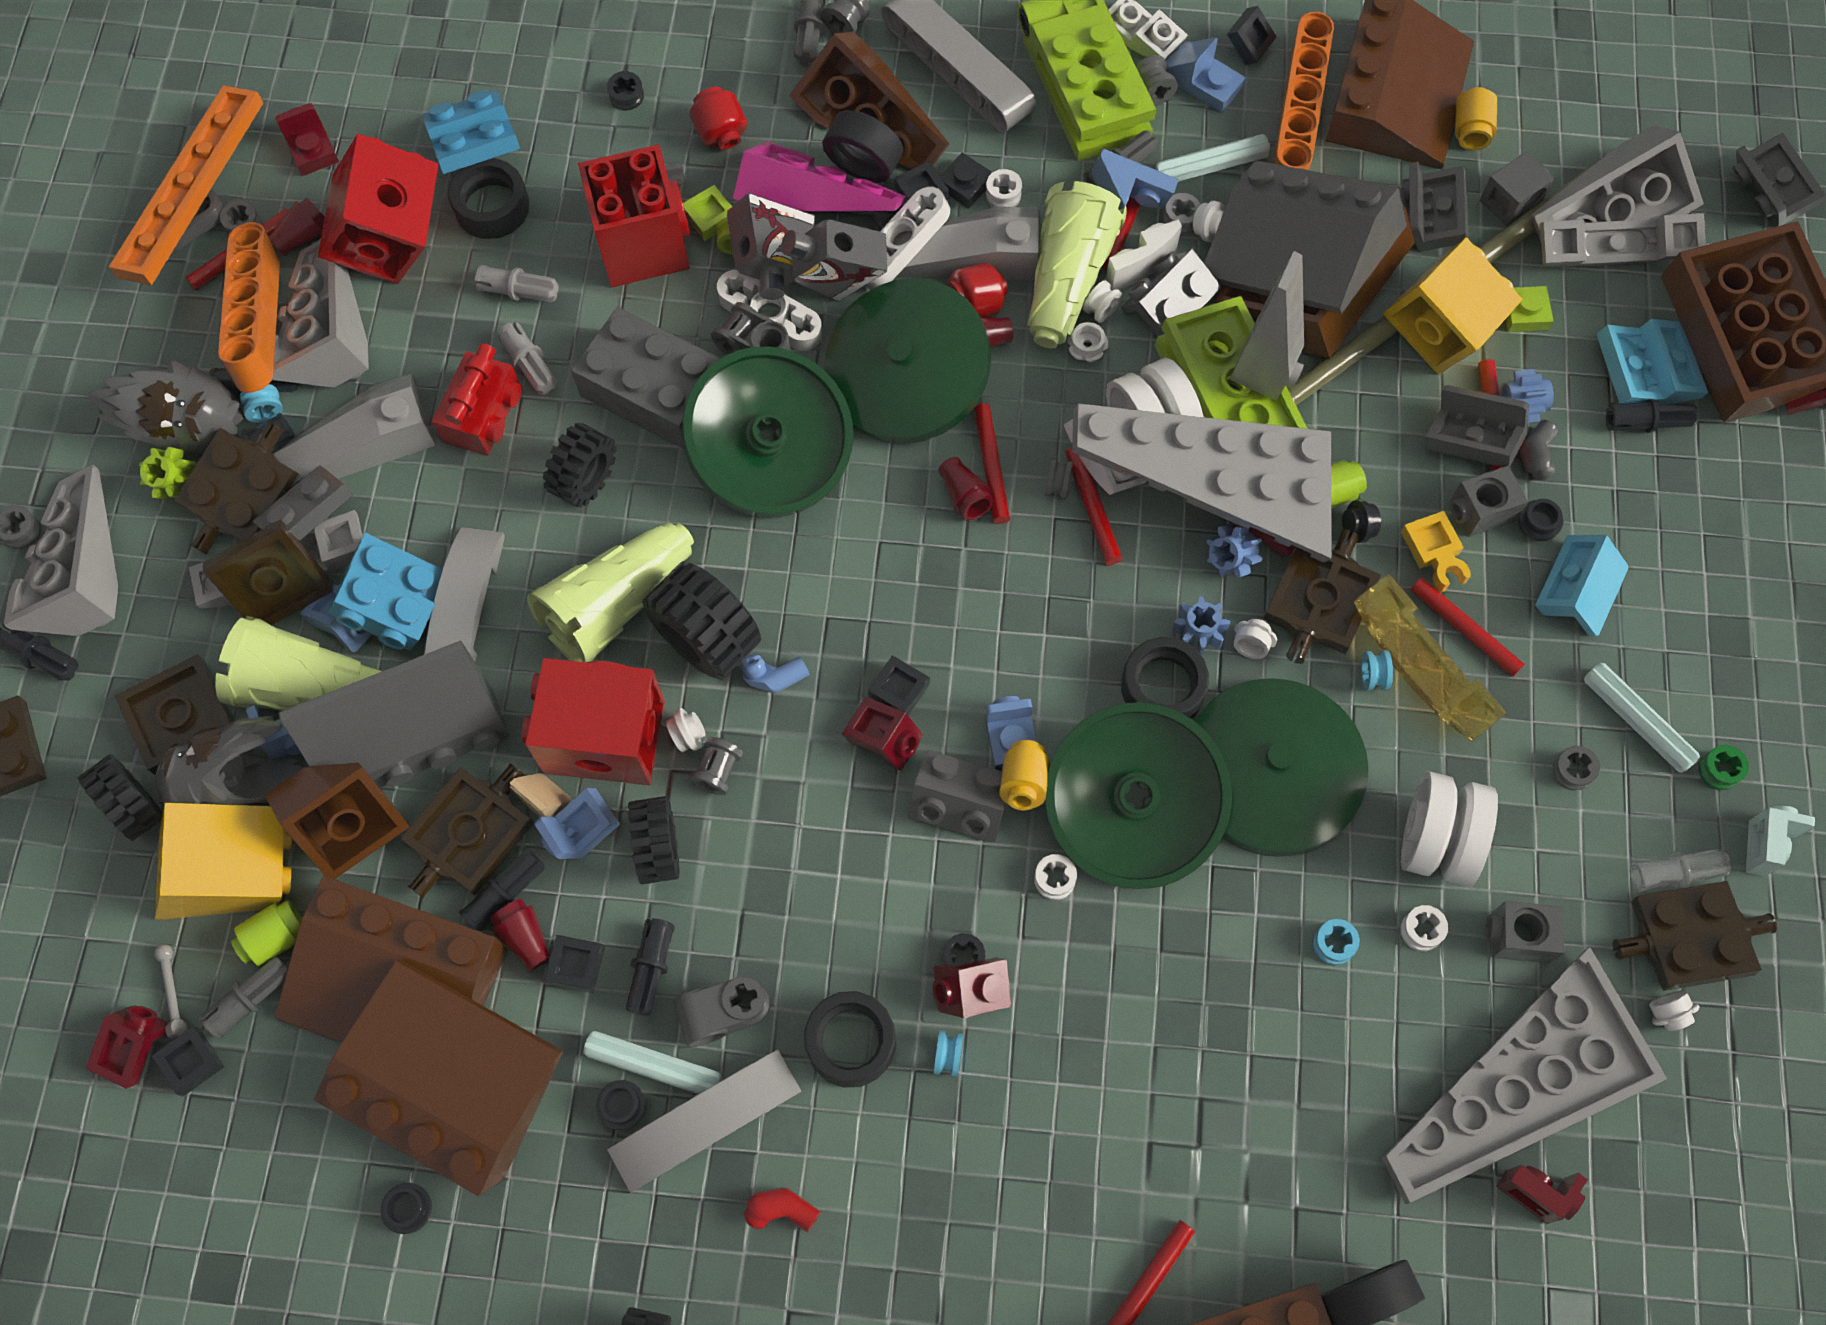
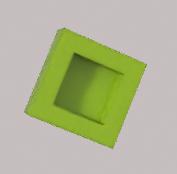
M715 185L683 203L687 220L704 241L717 234L716 225L720 220L727 218V211L732 207Z
M1547 286L1515 287L1514 290L1523 300L1505 319L1507 331L1549 330L1554 320Z

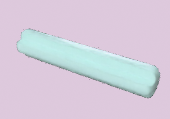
M1260 134L1160 161L1156 164L1155 170L1179 179L1178 181L1267 158L1269 150H1271L1270 143L1266 135Z
M1605 663L1597 664L1586 674L1584 678L1585 683L1678 772L1682 773L1688 770L1698 761L1699 753Z
M592 1031L589 1034L584 1046L583 1053L588 1058L695 1094H700L722 1081V1076L717 1071L597 1031Z

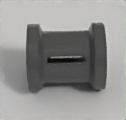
M707 737L703 743L706 750L697 771L691 772L688 779L693 785L716 795H726L729 789L726 784L735 761H740L744 753L739 747L717 737Z

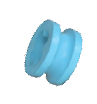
M268 385L254 393L241 392L240 402L244 406L243 413L245 418L250 422L264 423L277 416L276 414H282L283 407L279 401L280 395L277 388L273 385Z
M1381 650L1379 655L1376 656L1372 651H1364L1362 653L1361 680L1365 691H1373L1377 685L1382 690H1390L1393 682V663L1388 650Z
M1342 919L1328 920L1322 924L1313 938L1314 952L1320 960L1330 965H1341L1350 960L1357 952L1360 943L1358 931L1352 924ZM1333 931L1341 933L1339 939L1345 937L1348 945H1345L1339 953L1331 951L1333 945L1327 947L1325 944V939H1328Z
M939 1030L934 1074L940 1075L942 1071L947 1070L951 1072L952 1077H958L963 1033H957L955 1037H948L945 1031Z

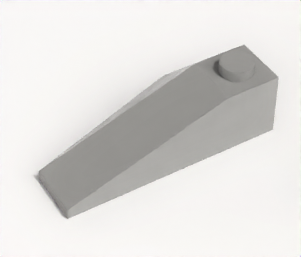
M1653 125L1617 146L1532 213L1531 217L1541 242L1540 223L1544 221L1584 219V223L1657 219L1664 215L1687 214L1704 203L1681 132Z
M997 206L947 219L896 277L949 278L956 269L988 263L998 273L1002 274L1005 280H1035L1039 235L1037 207ZM904 231L899 233L895 237L893 245L905 244L911 238L912 232Z
M320 239L300 251L288 285L293 291L288 306H283L279 310L277 318L282 322V326L275 340L272 380L334 388L348 380L358 378L369 369L368 342L348 269L345 266L318 258Z
M1295 251L1292 253L1282 274L1271 290L1230 377V380L1276 401L1285 386L1293 389L1304 367L1303 364L1297 362L1304 347L1302 255Z
M407 374L371 386L274 451L273 454L280 463L299 473L290 487L292 489L319 465L339 479L434 447L435 443L412 374Z
M91 465L59 481L41 520V524L46 527L44 535L37 545L29 546L25 555V559L31 562L24 579H15L9 591L4 626L10 630L81 636L97 627H103L115 619L118 581L100 472L96 466Z

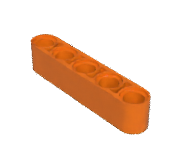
M1321 12L1306 13L1301 17L1291 50L1273 164L1309 170L1311 166L1334 31V23L1331 18Z
M255 222L237 226L228 237L218 349L219 358L234 384L240 391L245 393H254L262 390L269 385L273 378L280 259L264 227Z

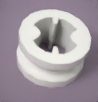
M999 169L992 172L986 182V200L991 207H1016L1020 203L1022 195V180L1019 175L1008 169ZM1000 186L1008 187V194L999 193Z
M1106 280L1094 287L1083 305V311L1087 314L1095 313L1094 319L1099 323L1104 322L1113 314L1123 295L1118 289L1110 290L1111 285Z
M1051 854L1044 857L1038 863L1034 875V884L1037 891L1043 897L1050 900L1066 898L1073 891L1077 880V870L1074 863L1068 857L1060 854ZM1055 867L1063 869L1065 871L1063 880L1067 883L1061 887L1060 883L1057 882L1056 888L1048 886L1046 884L1048 875L1044 871L1050 868L1054 872Z
M1421 905L1415 907L1403 918L1400 926L1401 936L1410 948L1416 951L1427 952L1434 949L1446 938L1448 922L1439 909L1430 905ZM1416 918H1421L1422 923L1429 920L1433 924L1434 929L1430 932L1431 940L1427 939V934L1419 937L1415 933L1414 928L1419 924Z

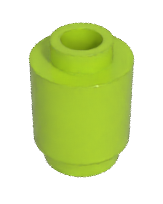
M1340 460L1331 463L1332 509L1357 500L1359 494L1366 491V476L1358 462Z
M286 900L280 905L274 902L234 927L237 937L231 940V944L245 964L253 961L257 966L261 967L295 945L303 917L291 901Z

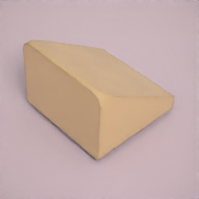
M542 773L514 778L509 783L517 798L538 817H555L572 801L568 794Z

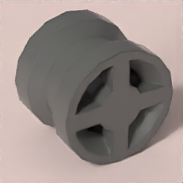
M834 0V3L827 4L823 9L821 17L826 27L833 34L856 32L857 23L865 21L870 14V8L866 0Z
M1152 55L1135 65L1155 106L1163 104L1175 94L1178 83L1172 74L1167 73L1168 65L1162 56Z

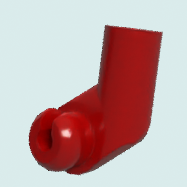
M782 1187L757 1192L747 1201L744 1219L750 1227L763 1229L770 1220L786 1217L808 1232L818 1219L821 1211L790 1189Z

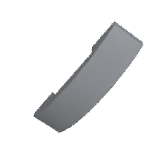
M1704 213L1664 215L1657 219L1584 223V219L1544 221L1540 223L1543 265L1608 266L1674 260L1679 252L1706 245Z
M353 510L324 520L314 528L315 533L305 536L299 542L323 571L330 575L350 563L363 536L358 514ZM203 563L189 567L196 605L200 609L232 605L203 573Z
M461 527L448 553L434 599L435 605L428 628L425 654L461 640L473 660L476 661L477 653L473 646L490 574L496 575L505 539L503 532Z
M777 1049L676 1107L607 1150L629 1192L632 1193L802 1091Z

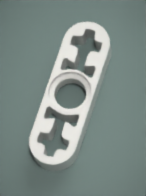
M925 187L918 190L880 231L886 234L887 250L892 256L890 257L887 253V272L865 285L867 288L873 289L879 285L891 282L947 221L950 215V206L938 188ZM927 206H929L930 208H934V209H933V210H930V209H925V208H926ZM904 231L912 232L911 238L905 244L893 245V241L899 233Z
M737 270L727 271L718 279L717 291L720 304L724 309L731 312V308L736 302L749 305L748 299L751 300L750 307L757 312L764 304H777L781 311L778 315L769 319L782 324L786 328L790 346L793 349L809 351L817 347L821 342V319L813 310L785 294L777 300L762 298L759 294V280L740 274ZM743 287L744 295L740 292H735L732 296L729 295V289L736 291ZM790 314H791V321H792V322H790V321L788 320ZM809 325L811 328L810 333L808 331H802L800 335L796 333V327L803 329Z

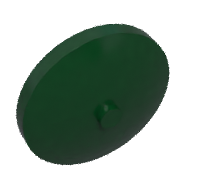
M918 278L900 279L869 290L845 310L830 335L825 353L824 370L835 381L844 395L854 427L880 441L898 444L917 443L944 434L960 423L972 411L981 398L988 382L991 368V346L987 330L980 316L971 303L959 292L933 280Z
M745 348L730 353L707 368L695 383L687 399L682 417V444L693 474L714 498L724 505L747 515L767 518L783 517L812 507L822 500L838 483L845 472L852 452L853 423L848 404L840 388L819 365L798 353L782 348Z
M1285 679L1251 680L1233 686L1219 694L1197 717L1195 722L1213 739L1229 771L1232 805L1229 822L1222 837L1229 843L1243 850L1265 856L1284 857L1304 854L1332 841L1347 827L1359 810L1368 783V759L1364 742L1347 713L1322 692L1308 685Z
M1141 702L1124 703L1102 709L1078 723L1064 737L1051 759L1047 775L1045 809L1050 828L1065 854L1079 868L1102 882L1130 889H1150L1174 883L1194 872L1212 855L1219 845L1229 822L1232 788L1226 762L1208 733L1195 721L1174 709Z

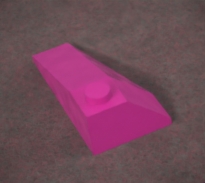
M769 141L744 151L733 199L739 201L746 194L751 193L800 211H895L903 206L906 200V196L865 179L855 178L853 182L846 180L845 170L835 166H813L814 157Z

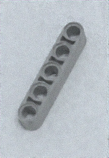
M892 0L882 7V18L892 34L996 130L1004 133L1035 111L1036 100L1028 86L934 0Z

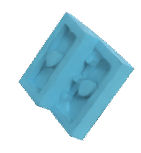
M1650 319L1640 328L1606 325L1596 334L1619 403H1645L1648 399H1655L1658 404H1671L1703 398L1708 394L1697 360L1679 321Z

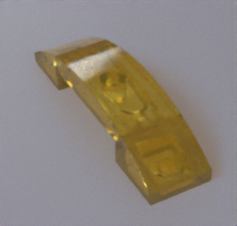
M1390 574L1354 601L1361 618L1381 650H1388L1390 652L1395 669L1420 698L1469 741H1473L1507 714L1478 678L1472 682L1467 679L1413 615V612L1418 607Z

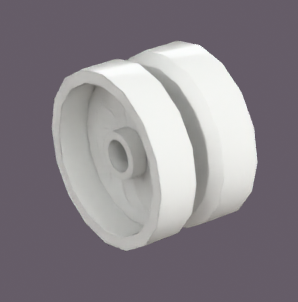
M1167 357L1143 367L1140 376L1131 372L1107 384L1106 398L1108 407L1204 417L1192 384L1183 370Z
M1430 771L1425 772L1415 791L1406 821L1401 848L1402 870L1430 876L1440 865L1444 881L1472 887L1477 882L1485 866L1491 848L1498 811V794L1496 789L1468 782L1458 792L1453 777Z

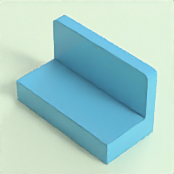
M1567 535L1535 606L1544 616L1575 617L1589 636H1598L1628 571V564L1607 535Z

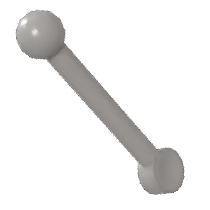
M163 944L155 949L154 957L161 963L170 1022L166 1025L165 1031L167 1036L174 1040L187 1031L188 1026L184 1020L180 1019L170 962L174 956V951L171 946Z

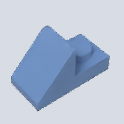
M1216 37L1181 44L1166 60L1168 65L1167 73L1175 77L1178 87L1222 113L1244 88L1246 77L1214 59L1218 41Z
M1106 149L1101 151L1091 171L1097 186L1110 191L1121 199L1118 210L1126 206L1129 196L1142 206L1148 208L1157 207L1163 210L1174 194L1179 180Z

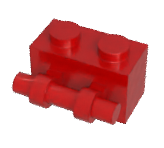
M481 343L476 354L465 352L431 421L442 442L486 456L489 455L493 444L501 440L505 430V419L510 408H514L518 404L522 392L521 384L513 366L494 360L493 357L496 350L488 344Z

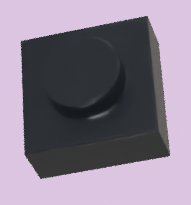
M1258 6L1246 8L1227 33L1228 38L1245 65L1257 63L1277 37Z
M962 152L940 175V178L949 189V196L969 209L987 190L986 182L992 172Z
M929 161L894 178L895 190L897 193L906 196L907 201L918 190L925 187L938 188L943 193L945 199H949V189Z
M892 655L868 689V697L906 712L909 715L929 686L930 677Z
M556 935L544 981L552 986L594 993L605 951L604 945L602 943Z
M192 1026L151 1055L174 1093L182 1097L224 1068V1065L201 1029Z

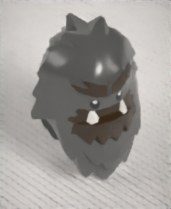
M169 360L167 369L138 370L125 375L105 378L102 382L108 387L97 389L88 394V399L104 412L98 415L99 418L124 429L123 433L129 438L154 444L156 449L165 451L168 447L182 449L183 454L195 452L196 455L203 454L219 428L238 437L237 424L245 418L244 413L238 410L239 403L232 400L230 391L215 376L206 375L196 366L188 368L174 360Z
M271 716L251 719L242 718L227 726L221 724L203 729L194 734L191 741L187 743L179 742L170 746L168 752L161 759L156 772L154 802L156 804L161 803L163 808L165 803L253 806L267 802L265 797L267 792L304 767L298 765L299 761L297 759H270L250 753L249 750L266 742L265 738L280 731L283 725L275 722Z

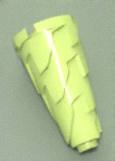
M1074 181L1071 191H1062L1064 182L1057 183L1049 189L1044 203L1045 215L1039 241L1034 296L1027 323L1030 326V333L1034 337L1033 341L1044 348H1056L1058 344L1066 342L1067 336H1071L1085 298L1093 289L1101 266L1108 258L1116 236L1120 234L1127 215L1126 206L1118 210L1120 198L1110 191L1090 183Z
M664 523L659 527L644 532L623 545L611 547L588 563L576 565L544 586L536 588L527 596L529 608L540 628L547 624L552 632L548 639L570 661L590 662L624 630L622 626L644 608L643 599L678 564L692 555L691 545L694 543L693 538L682 524Z
M246 616L247 619L240 618L235 623L223 645L219 662L228 664V676L216 673L215 689L218 700L234 707H251L255 705L257 708L284 711L382 671L361 665L360 661L321 648L316 641L275 628L261 619Z

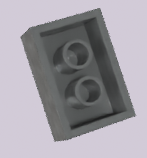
M616 307L574 365L571 372L581 397L684 449L681 427L687 399L700 376L707 368L721 358Z

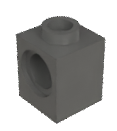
M1525 151L1490 176L1479 201L1504 225L1509 226L1543 201L1554 177L1543 164L1537 162Z
M1509 465L1461 481L1450 500L1452 515L1458 524L1463 525L1468 537L1516 521L1528 504V500ZM1478 499L1487 501L1492 507L1481 504Z
M1514 901L1503 902L1492 911V914L1488 915L1486 921L1485 935L1487 942L1492 943V958L1551 963L1563 955V906ZM1514 922L1522 923L1529 929L1531 942L1524 941L1518 937L1514 930Z

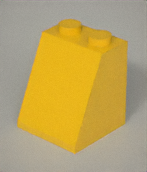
M1466 237L1445 253L1382 314L1437 374H1440L1477 351L1523 299L1516 293L1512 283L1507 278L1501 276L1488 262L1484 252L1479 247L1473 245Z
M165 803L159 830L155 920L260 911L274 902L279 905L282 894H289L291 888V866H283V850L291 849L292 837L280 825L271 806Z

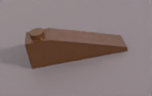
M855 32L834 33L789 95L816 123L826 128L830 127L839 112L846 110L862 112L881 121L901 141L903 154L898 163L909 169H913L927 161L933 166L950 145L883 60Z

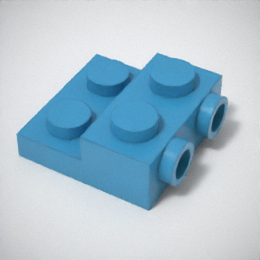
M487 90L477 91L469 95L465 101L453 105L451 103H440L430 108L428 113L422 114L443 174L520 149L515 132L497 90L492 92Z
M365 532L326 613L336 617V621L346 628L352 630L363 629L378 636L379 641L390 648L410 651L420 640L434 608V599L443 569Z

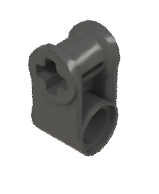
M736 302L731 308V316L721 328H715L711 333L713 342L726 354L752 347H777L791 351L786 328L742 302Z
M747 976L736 977L711 987L687 992L678 996L673 1001L686 1045L689 1048L717 1041L730 1033L756 1025L765 1019L770 1009V997L766 990L754 978ZM748 991L753 997H757L751 1001V1010L747 1012L740 1006H735V1004L742 1001L741 993Z

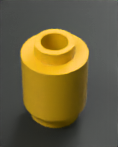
M1474 87L1460 94L1456 100L1455 136L1459 140L1460 146L1464 149L1481 150L1491 144L1492 138L1496 135L1497 96L1485 88Z
M1032 740L1017 741L1011 745L1010 750L1004 756L999 794L1001 799L1014 809L1030 810L1043 804L1046 799L1050 760L1045 748L1040 743Z

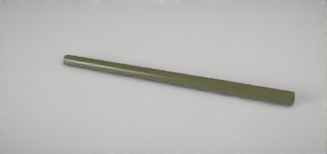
M1598 161L1482 244L1479 248L1484 252L1488 262L1491 264L1535 232L1536 228L1531 214ZM1384 316L1334 352L1330 359L1326 358L1297 380L1293 389L1287 387L1296 406L1389 339L1398 330Z

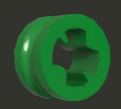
M1730 745L1715 747L1703 756L1699 763L1701 779L1706 785L1721 791L1734 787L1745 779L1749 772V763L1746 756L1741 750ZM1718 762L1720 764L1728 763L1732 771L1729 773L1726 771L1719 773L1715 765Z

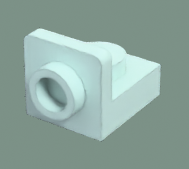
M1775 805L1770 806L1750 819L1746 873L1766 876L1784 866L1791 854L1792 842L1790 838H1797L1814 828L1815 817L1798 814V810L1790 806Z

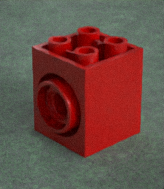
M357 133L332 175L318 258L399 284L426 247L438 163L428 160L418 153L407 152L388 145L378 138L367 137Z
M659 144L578 163L594 232L611 288L690 269L684 244V238L690 236L689 226L678 183L676 180L669 181Z
M543 658L541 671L533 675L530 694L531 699L534 700L532 715L525 717L522 726V742L526 745L532 758L535 759L543 773L651 785L665 699L653 669L634 668L609 661L578 662Z

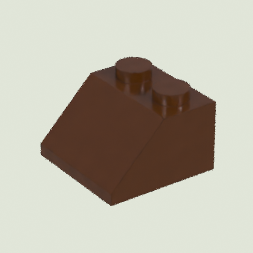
M359 762L304 767L265 794L280 825L320 871L332 879H336L410 827Z

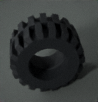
M682 561L642 601L649 620L661 636L691 665L713 678L723 680L761 642V635L755 620L739 599L712 574L692 563Z

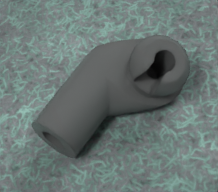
M1541 420L1524 439L1518 451L1525 470L1528 473H1532L1533 478L1538 481L1550 478L1555 472V465L1551 461L1552 456L1547 445L1558 434V429L1548 420Z

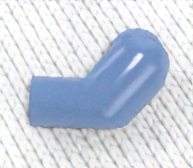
M756 654L747 656L741 663L743 679L750 686L771 693L780 692L810 676L800 656L780 667L765 663L761 656Z

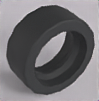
M846 110L839 112L822 141L823 151L837 167L845 170L846 173L853 177L865 179L873 183L886 182L891 177L903 154L901 141L887 125L872 116L858 111Z
M491 158L461 168L454 174L449 184L448 199L460 227L470 235L483 239L501 238L513 233L520 227L529 213V196L519 171L506 161ZM488 185H501L510 188L512 191L509 201L501 208L491 212L479 213L469 210L466 206L469 197L474 192Z
M1158 637L1146 640L1132 651L1125 663L1122 674L1121 692L1125 703L1141 702L1162 705L1191 718L1199 710L1208 691L1209 671L1204 658L1192 645L1178 638ZM1159 659L1173 661L1182 666L1191 679L1189 694L1183 701L1174 705L1157 704L1148 699L1141 692L1138 684L1139 673L1143 666Z
M858 991L838 992L823 999L810 1013L804 1029L805 1050L814 1070L827 1082L843 1088L862 1087L877 1080L890 1066L896 1050L895 1026L888 1010L874 997ZM856 1011L866 1015L874 1022L878 1031L879 1044L875 1054L867 1063L859 1067L845 1068L833 1063L826 1056L822 1047V1034L826 1024L834 1016L842 1012Z
M1403 1259L1332 1289L1321 1295L1331 1325H1373L1420 1303L1425 1299V1296L1408 1261Z

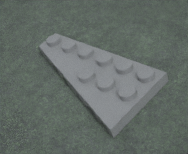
M1079 403L1073 409L1072 452L1119 473L1126 471L1148 481L1149 486L1162 492L1169 490L1185 497V502L1246 529L1253 527L1275 537L1274 541L1287 547L1293 545L1311 553L1310 557L1325 563L1331 559V431Z
M1590 947L1584 950L1382 1157L1405 1204L1426 1196L1667 1079Z

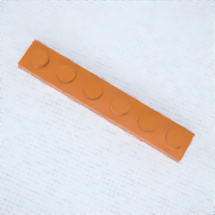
M226 85L221 87L109 265V269L116 278L147 285L153 284L263 105V101L257 91Z

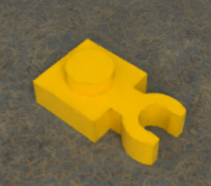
M1444 511L1404 525L1401 534L1420 569L1432 565L1434 569L1432 580L1438 591L1444 592L1450 585L1445 575L1447 572L1455 574L1461 585L1466 584L1471 576L1470 569L1464 561L1455 558L1464 547Z

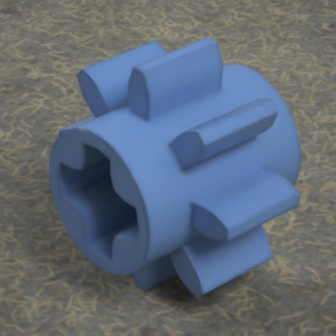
M1535 369L1514 371V380H1508V383L1502 384L1500 396L1527 402L1529 404L1528 423L1540 422V414L1550 410L1553 406L1554 392L1551 381L1548 378L1542 379V374H1536Z
M1231 523L1218 527L1220 537L1207 539L1206 543L1210 546L1207 562L1220 569L1221 577L1233 574V572L1238 578L1251 574L1249 565L1262 561L1261 556L1258 555L1259 543L1262 540L1248 532L1249 528L1237 526L1234 529Z
M1200 596L1198 602L1191 607L1186 603L1181 604L1178 612L1181 618L1174 620L1172 631L1182 632V641L1192 645L1202 655L1204 649L1210 645L1218 649L1221 647L1224 638L1220 633L1228 631L1230 620L1221 619V603L1214 606L1211 603L1205 602L1203 596Z

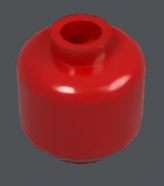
M718 86L707 88L697 94L693 99L694 104L690 109L689 116L702 143L708 147H719L720 150H728L741 142L740 136L747 128L748 121L735 94L729 90H722Z
M988 263L956 269L945 284L963 295L975 308L980 317L998 314L1003 307L1008 293V286L1004 276Z

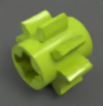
M168 447L165 451L151 448V456H148L143 462L139 463L142 479L139 484L152 487L153 498L167 500L169 497L176 498L196 464L194 461L182 459V449Z

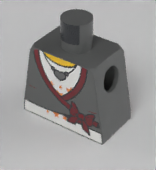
M748 193L727 211L735 269L740 274L759 280V294L762 298L777 300L784 296V286H788L795 281L792 277V257L784 255L781 251L783 237L789 230L802 234L808 232L814 227L815 215Z
M823 220L805 234L789 230L784 235L781 243L782 253L792 257V277L795 282L839 302L887 272L886 234L883 232L834 220Z

